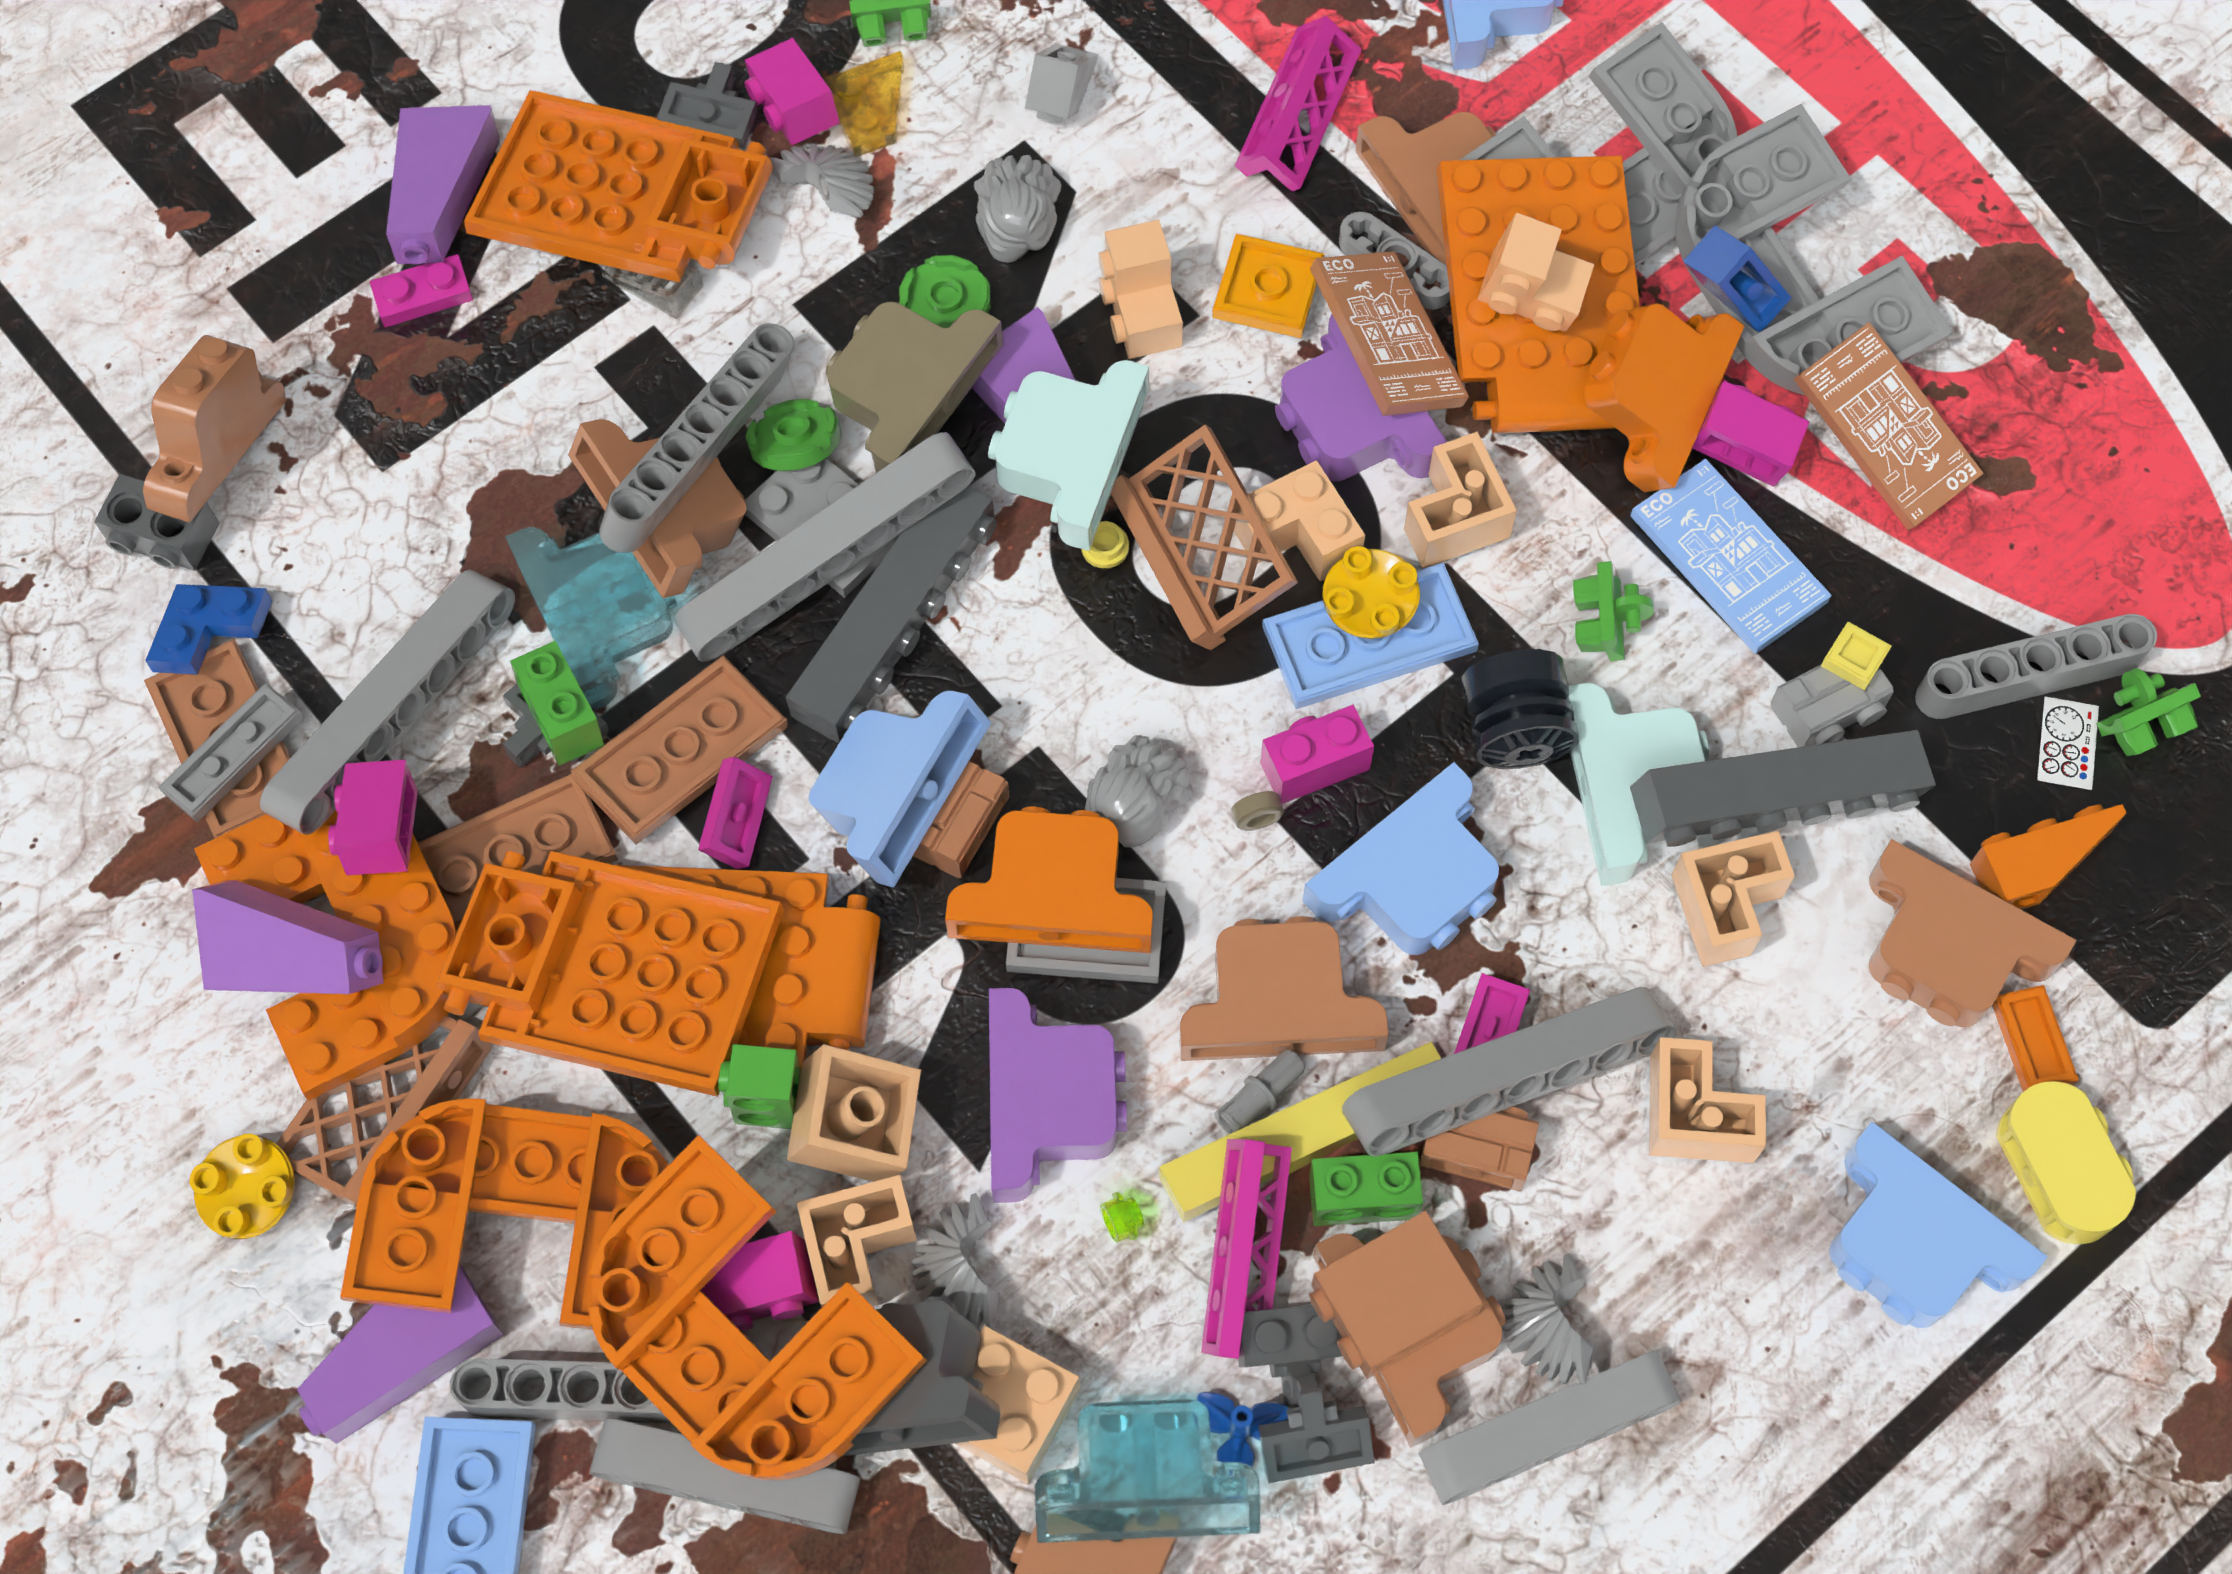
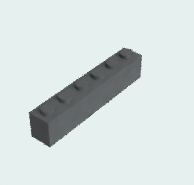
M968 486L900 534L786 696L790 715L793 719L836 743H840L853 720L859 714L867 711L866 706L875 693L880 695L887 689L893 678V667L902 655L907 657L914 650L920 637V628L928 617L934 619L938 615L946 599L945 592L954 580L959 582L965 576L971 564V555L979 543L985 545L992 537L997 525V520L994 516L993 498Z
M1912 730L1649 769L1630 786V790L1646 844L1666 841L1668 847H1675L1690 843L1697 836L1711 834L1712 839L1720 840L1741 833L1742 829L1756 827L1759 833L1780 829L1786 826L1787 822L1801 820L1802 825L1809 826L1830 819L1833 814L1845 813L1848 819H1854L1871 814L1878 807L1889 806L1891 812L1903 811L1920 804L1919 797L1936 786L1919 731Z

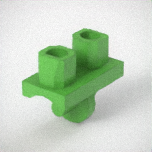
M930 0L849 1L853 27H858L864 47L887 43L884 23L901 21L904 40L916 41L927 38L928 17H931Z
M1612 561L1597 563V575L1573 580V593L1578 610L1599 608V618L1576 621V643L1581 652L1605 651L1610 662L1625 660L1623 621L1626 622V631L1628 633H1638L1641 631V621L1650 618L1654 614V601L1647 596L1639 595V586L1637 584L1625 585V596H1622L1621 580L1614 576Z
M2133 668L2125 672L2122 676L2123 689L2114 693V699L2120 706L2129 702L2133 706L2097 722L2096 724L2101 735L2114 734L2126 756L2143 753L2158 745L2148 721L2156 717L2166 738L2175 737L2197 728L2196 717L2190 701L2201 697L2195 683L2179 690L2171 688L2157 695L2156 690L2165 685L2164 679L2159 673L2149 677L2139 668Z

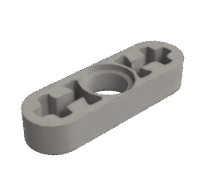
M1355 212L1344 218L1340 226L1339 246L1345 255L1369 254L1373 252V247L1377 249L1376 253L1392 251L1401 253L1409 261L1403 269L1423 308L1439 309L1450 301L1447 266L1369 213ZM1363 231L1368 233V239L1363 236L1357 240L1352 238V233L1360 235ZM1417 267L1420 268L1419 274L1415 272ZM1435 281L1441 283L1440 288L1436 286L1430 290L1424 288L1425 283L1430 285Z

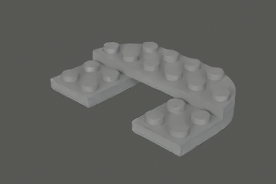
M1662 22L1596 66L1588 76L1644 146V148L1623 162L1635 267L1676 239L1675 217L1679 199L1684 188L1709 154L1726 142L1738 137L1733 117L1725 101ZM1523 116L1460 160L1554 158L1556 155L1526 117Z
M1799 104L1726 142L1709 154L1682 192L1676 211L1675 233L1679 252L1684 261L1696 245L1716 225L1751 247L1792 297L1766 328L1758 333L1707 290L1686 266L1715 313L1730 314L1745 326L1737 347L1747 361L1765 378L1776 385L1805 395L1793 379L1868 322L1871 323L1901 364L1945 341L1954 332L1903 255L1821 300L1818 299L1771 226L1844 188L1850 182L1851 177L1803 105Z

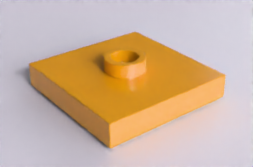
M1236 233L1213 306L1212 318L1302 339L1318 285L1310 268L1314 260L1325 257V253Z

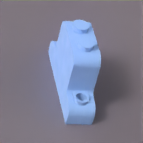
M1442 0L1453 70L1471 69L1480 66L1486 58L1487 49L1494 48L1495 37L1531 35L1545 32L1551 25L1554 7H1562L1563 0Z
M956 691L940 693L932 699L923 714L914 719L877 710L865 711L853 720L811 788L809 802L839 834L849 836L847 840L848 853L874 881L894 887L982 740L991 721L968 694Z
M1453 762L1305 883L1302 902L1319 919L1327 922L1345 920L1358 909L1363 910L1403 952L1410 955L1424 954L1433 946L1438 951L1446 947L1460 932V929L1457 927L1470 915L1475 920L1480 918L1497 900L1493 895V890L1499 874L1498 863L1462 825L1475 810V807L1470 803L1473 789L1470 778Z
M1874 1122L1868 1125L1846 1153L1844 1161L1847 1174L1857 1185L1865 1190L1866 1197L1832 1240L1829 1249L1830 1257L1838 1268L1837 1272L1841 1279L1858 1291L1866 1290L1882 1302V1310L1895 1322L1904 1326L1910 1324L1917 1328L1930 1327L1951 1310L1974 1278L1980 1279L1987 1286L1998 1292L2013 1291L2031 1278L2047 1259V1255Z

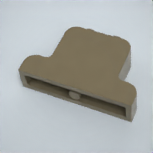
M885 302L877 306L870 316L865 315L859 320L854 329L852 340L843 351L838 350L829 360L826 367V375L835 408L871 430L865 443V449L871 452L876 473L925 439L939 432L1004 345L1002 326L999 319L982 310H969L960 315L950 327L942 328L899 303Z

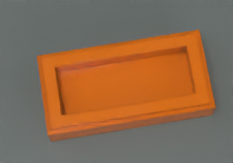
M2040 985L1998 995L1992 1007L2022 1091L2024 1092L2035 1084L2052 1081L2074 1086L2079 1079L2045 986Z

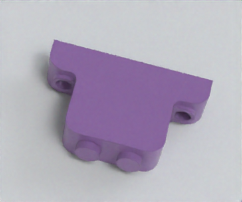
M1331 314L1328 323V333L1321 336L1320 339L1324 354L1290 369L1282 378L1280 404L1275 405V413L1281 426L1286 431L1292 430L1298 439L1299 451L1305 463L1308 465L1317 460L1330 481L1345 480L1386 459H1395L1400 468L1412 477H1429L1433 447L1446 443V439L1427 411L1388 416L1382 415Z
M989 988L991 1191L994 1203L1019 1202L1030 1195L1034 1185H1040V1162L1102 1159L1113 1152L1117 1143V1132H1127L1126 1101H1116L1115 1082H1126L1125 1051H1114V1040L1111 1033L1099 1025L1037 1026L1036 1004L1030 1005L1028 998L1023 992L1015 988Z

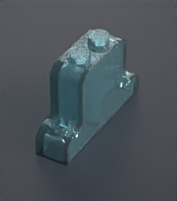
M527 527L505 536L553 641L556 640L591 709L594 711L609 704L617 693L616 681L621 679L615 663L668 639L671 635L674 625L669 610L678 606L675 597L671 596L663 599L632 552L621 553L609 549L603 544L599 533L562 549L558 548L553 536L548 537L544 531L535 527Z
M1193 1399L1100 1402L1084 1407L1078 1415L1079 1463L1071 1469H1058L1046 1472L1035 1483L1037 1543L1260 1533V1486L1258 1474L1255 1469L1247 1464L1240 1462H1218L1212 1457L1209 1412L1204 1404Z

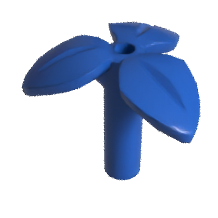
M1201 1392L1198 1394L1197 1412L1204 1427L1211 1433H1229L1231 1437L1216 1451L1218 1467L1227 1480L1237 1482L1246 1477L1256 1459L1247 1439L1252 1437L1260 1441L1258 1426L1286 1421V1409H1289V1407L1269 1401L1254 1404L1250 1409L1244 1405L1236 1407L1234 1401L1223 1394L1215 1392Z

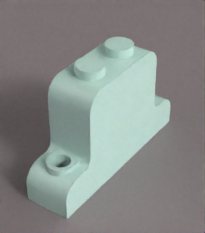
M1128 360L1116 362L1102 375L1099 385H1089L1042 371L1033 372L1023 379L1018 392L1011 391L1008 396L1004 410V418L1007 421L1002 432L996 430L993 434L988 458L996 460L997 478L1003 489L1053 504L1050 521L1058 523L1059 536L1067 545L1087 551L1091 548L1149 392V366Z
M1593 683L1569 685V696L1566 698V701L1573 705L1574 722L1577 725L1579 743L1570 753L1601 886L1621 884L1630 880L1638 864L1646 863L1648 859L1647 845L1630 786L1649 769L1707 760L1709 756L1707 737L1703 730H1697L1695 719L1684 709L1667 708L1619 715L1615 713L1612 699L1608 697L1605 690Z

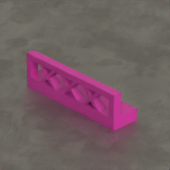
M1323 16L1297 27L1235 163V167L1246 177L1268 170L1291 192L1301 188L1362 50L1329 17ZM1331 42L1344 53L1339 66L1336 67L1332 65L1329 52ZM1316 76H1322L1326 91L1323 101H1317L1313 84ZM1306 110L1311 130L1308 136L1302 137L1298 116L1300 111ZM1291 145L1295 161L1293 170H1290L1279 160L1284 147Z
M1227 1139L1201 1353L1239 1359L1244 1311H1254L1255 1309L1252 1304L1257 1300V1310L1273 1308L1292 1147L1265 1144V1142L1248 1139ZM1263 1155L1275 1156L1273 1179L1259 1190ZM1271 1193L1269 1204L1265 1197ZM1258 1204L1268 1218L1267 1230L1253 1242ZM1263 1246H1265V1247H1264V1255H1263V1257H1262L1261 1254L1259 1253V1250H1260ZM1252 1258L1261 1270L1260 1285L1247 1295Z

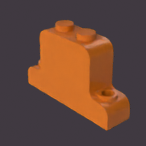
M1651 304L1620 311L1608 324V335L1600 353L1594 358L1589 367V377L1584 387V399L1592 411L1629 439V448L1624 458V472L1627 479L1643 492L1675 488L1745 327L1730 314L1721 313L1708 317H1702L1697 314L1685 323L1665 306Z
M1031 806L1022 808L1021 811L1008 812L1001 817L996 828L990 880L986 883H965L953 889L947 900L945 922L948 938L1151 953L1153 913L1150 905L1142 897L1132 894H1121L1116 891L1119 845L1118 830L1112 821L1101 817L1098 813L1087 810L1074 811L1071 815L1050 813L1045 808Z

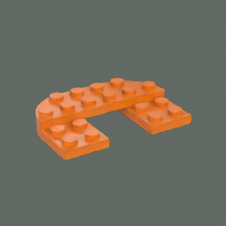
M336 810L319 829L309 835H304L265 814L194 848L210 885L226 880H236L300 904L326 893L338 918L378 932L380 953L383 960L382 972L384 983L352 994L298 993L266 1009L299 1087L308 1101L406 1053L437 1030L441 1020L445 1015L448 1016L450 1012L444 1009L448 994L444 990L439 989L436 983L459 928L413 833L408 871L346 875L338 855L333 856L329 848L328 833L330 826L337 823L338 813Z
M475 1098L456 1099L429 1106L419 1111V1115L406 1122L395 1132L392 1130L375 1150L367 1165L359 1191L340 1298L342 1301L451 1313L468 1211L575 1224L559 1324L563 1327L593 1330L588 1307H591L593 1277L589 1274L597 1248L612 1223L669 1164L652 1144V1140L644 1133L619 1119L607 1115L592 1113V1117L491 1105L486 1103V1099Z
M698 1135L619 1215L599 1244L589 1274L593 1277L591 1307H588L593 1332L601 1349L615 1368L621 1370L691 1442L690 1445L699 1454L729 1471L749 1478L786 1480L805 1476L828 1466L844 1455L853 1446L851 1440L927 1362V1359L849 1282H846L770 1361L701 1289L777 1211L722 1156Z

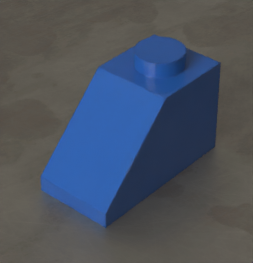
M1716 225L1713 226L1683 261L1707 290L1758 333L1766 328L1792 298L1751 247Z

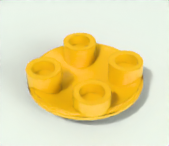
M1361 546L1352 547L1345 552L1343 558L1330 569L1323 585V603L1330 619L1346 633L1360 638H1382L1401 630L1413 618L1420 600V587L1417 572L1413 565L1391 552L1379 549H1366Z
M249 1133L232 1137L217 1145L205 1157L203 1162L192 1170L189 1183L194 1191L197 1212L207 1227L223 1237L249 1239L267 1232L281 1220L291 1203L295 1180L292 1164L282 1148L267 1138Z

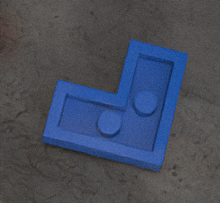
M176 584L145 661L152 672L198 675L212 637L258 638L273 600L266 588Z

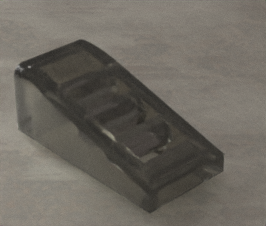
M689 264L681 281L675 282L669 291L664 288L670 280L660 278L654 285L650 283L654 278L653 276L643 275L639 279L636 278L638 274L636 272L628 271L624 273L620 269L607 266L602 272L604 279L675 319L679 318L703 288L700 271Z

